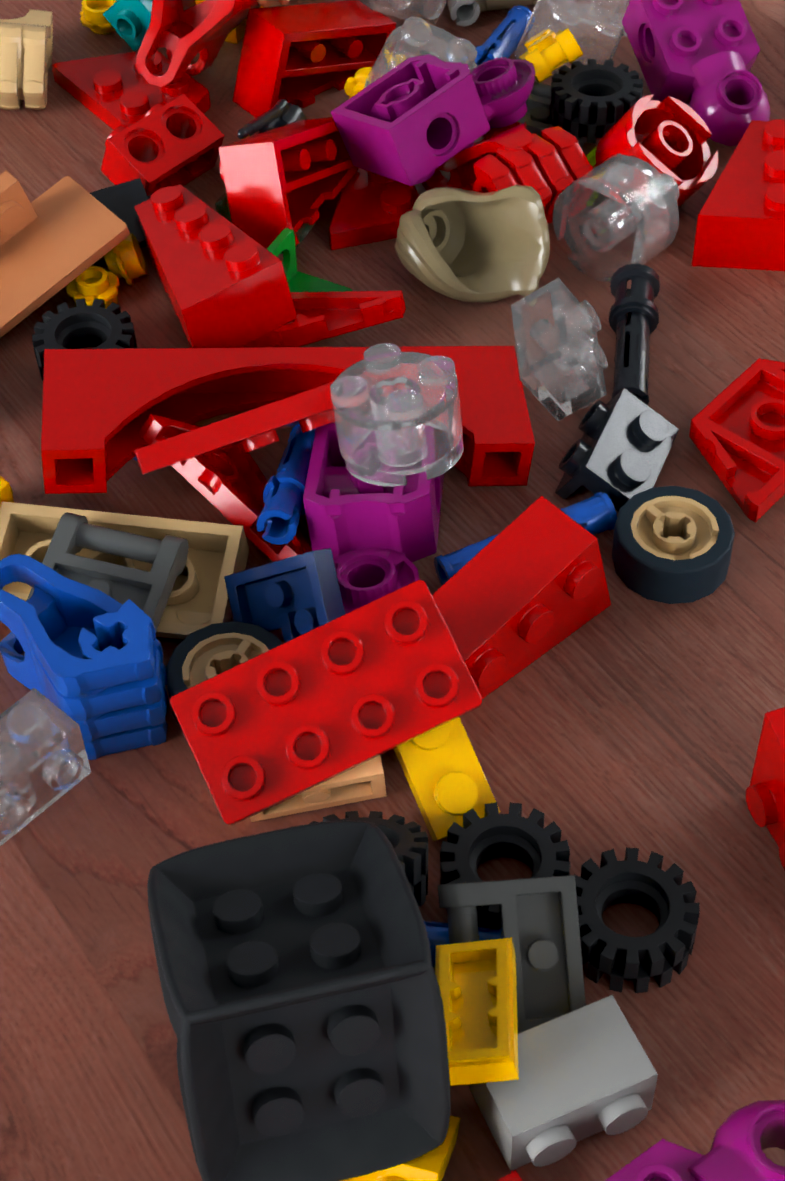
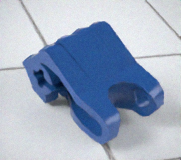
M13 554L0 560V621L11 630L0 642L1 656L8 673L46 702L74 754L83 760H96L105 755L165 743L168 732L166 713L169 705L168 692L165 687L167 685V672L163 664V648L159 640L156 639L153 620L130 599L122 605L104 592L66 578L30 556ZM18 581L33 587L34 592L29 600L24 601L2 589L5 585Z

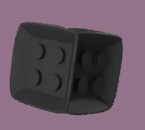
M351 820L294 826L198 847L175 855L150 869L147 883L148 909L164 1002L170 1022L177 1036V1066L181 1095L197 1167L203 1181H342L406 1163L430 1152L444 1142L449 1128L451 1105L447 1034L443 1002L439 984L431 965L430 944L418 904L390 841L378 826L372 822Z

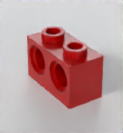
M183 93L167 104L165 102L157 103L146 113L144 118L129 127L127 125L117 127L105 141L106 148L101 171L114 185L140 178L147 196L164 187L178 186L180 184L185 186L216 165L219 155L218 147L222 146L225 135Z

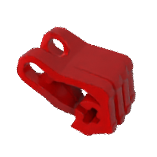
M153 0L150 25L136 58L138 72L149 84L165 87L178 82L185 72L194 76L205 71L215 61L228 34L248 18L249 9L259 8L261 5L256 0H205L197 5L195 0ZM159 48H167L166 55L171 61L166 73L159 72L154 65V55ZM200 52L198 61H192L195 58V56Z
M517 121L506 127L490 128L491 130L482 135V140L475 142L473 146L454 155L437 167L431 178L422 182L426 191L434 188L450 187L488 193L514 185L532 186L541 196L545 217L549 225L560 216L568 214L580 206V200L590 181L594 178L595 171L578 144L577 138L559 126L549 127L541 131L540 137L536 133H531L527 130L526 122L522 124ZM439 170L450 172V180L445 178Z

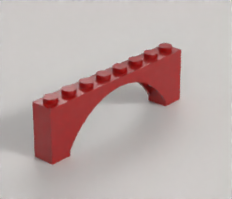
M514 346L44 349L41 456L45 494L107 493V481L136 456L134 450L149 445L141 437L139 431L150 414L187 424H194L225 413L258 408L339 379L343 382L349 403L335 410L337 412L371 421L438 419L442 457L467 476L468 487L527 486L535 440Z

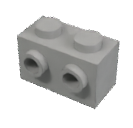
M610 995L519 1033V1080L470 1084V1091L509 1170L512 1171L530 1162H533L534 1166L537 1167L555 1163L567 1156L576 1147L578 1141L601 1131H605L607 1135H617L632 1129L643 1121L648 1111L652 1109L658 1074L613 995Z

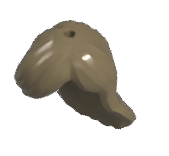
M514 185L488 193L450 187L427 190L419 195L412 210L407 211L400 217L395 243L398 258L404 267L426 286L455 300L476 303L494 302L519 294L526 297L530 303H534L537 299L539 281L544 274L550 255L549 228L541 196L532 186Z

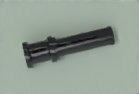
M628 264L620 267L613 273L610 282L611 293L615 297V303L609 311V324L616 333L614 386L611 399L625 388L648 405L650 334L654 332L659 323V312L654 304V299L660 290V280L658 274L652 268L642 264ZM631 280V289H627V282Z

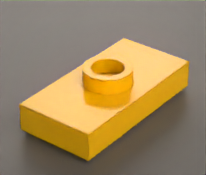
M512 937L436 945L435 975L444 1008L450 1086L519 1080L516 954Z

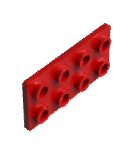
M417 580L172 696L170 704L223 821L228 825H235L479 708L482 705V696L427 584L423 580Z

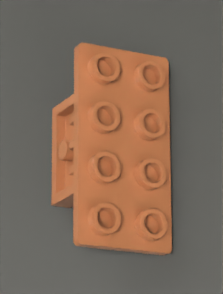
M7 170L0 174V338L130 235L125 222L70 176L63 177L30 203L21 184Z

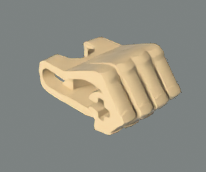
M30 9L23 17L0 19L1 109L18 110L22 100L25 101L26 108L34 110L46 109L48 69L51 66L53 55L52 11Z

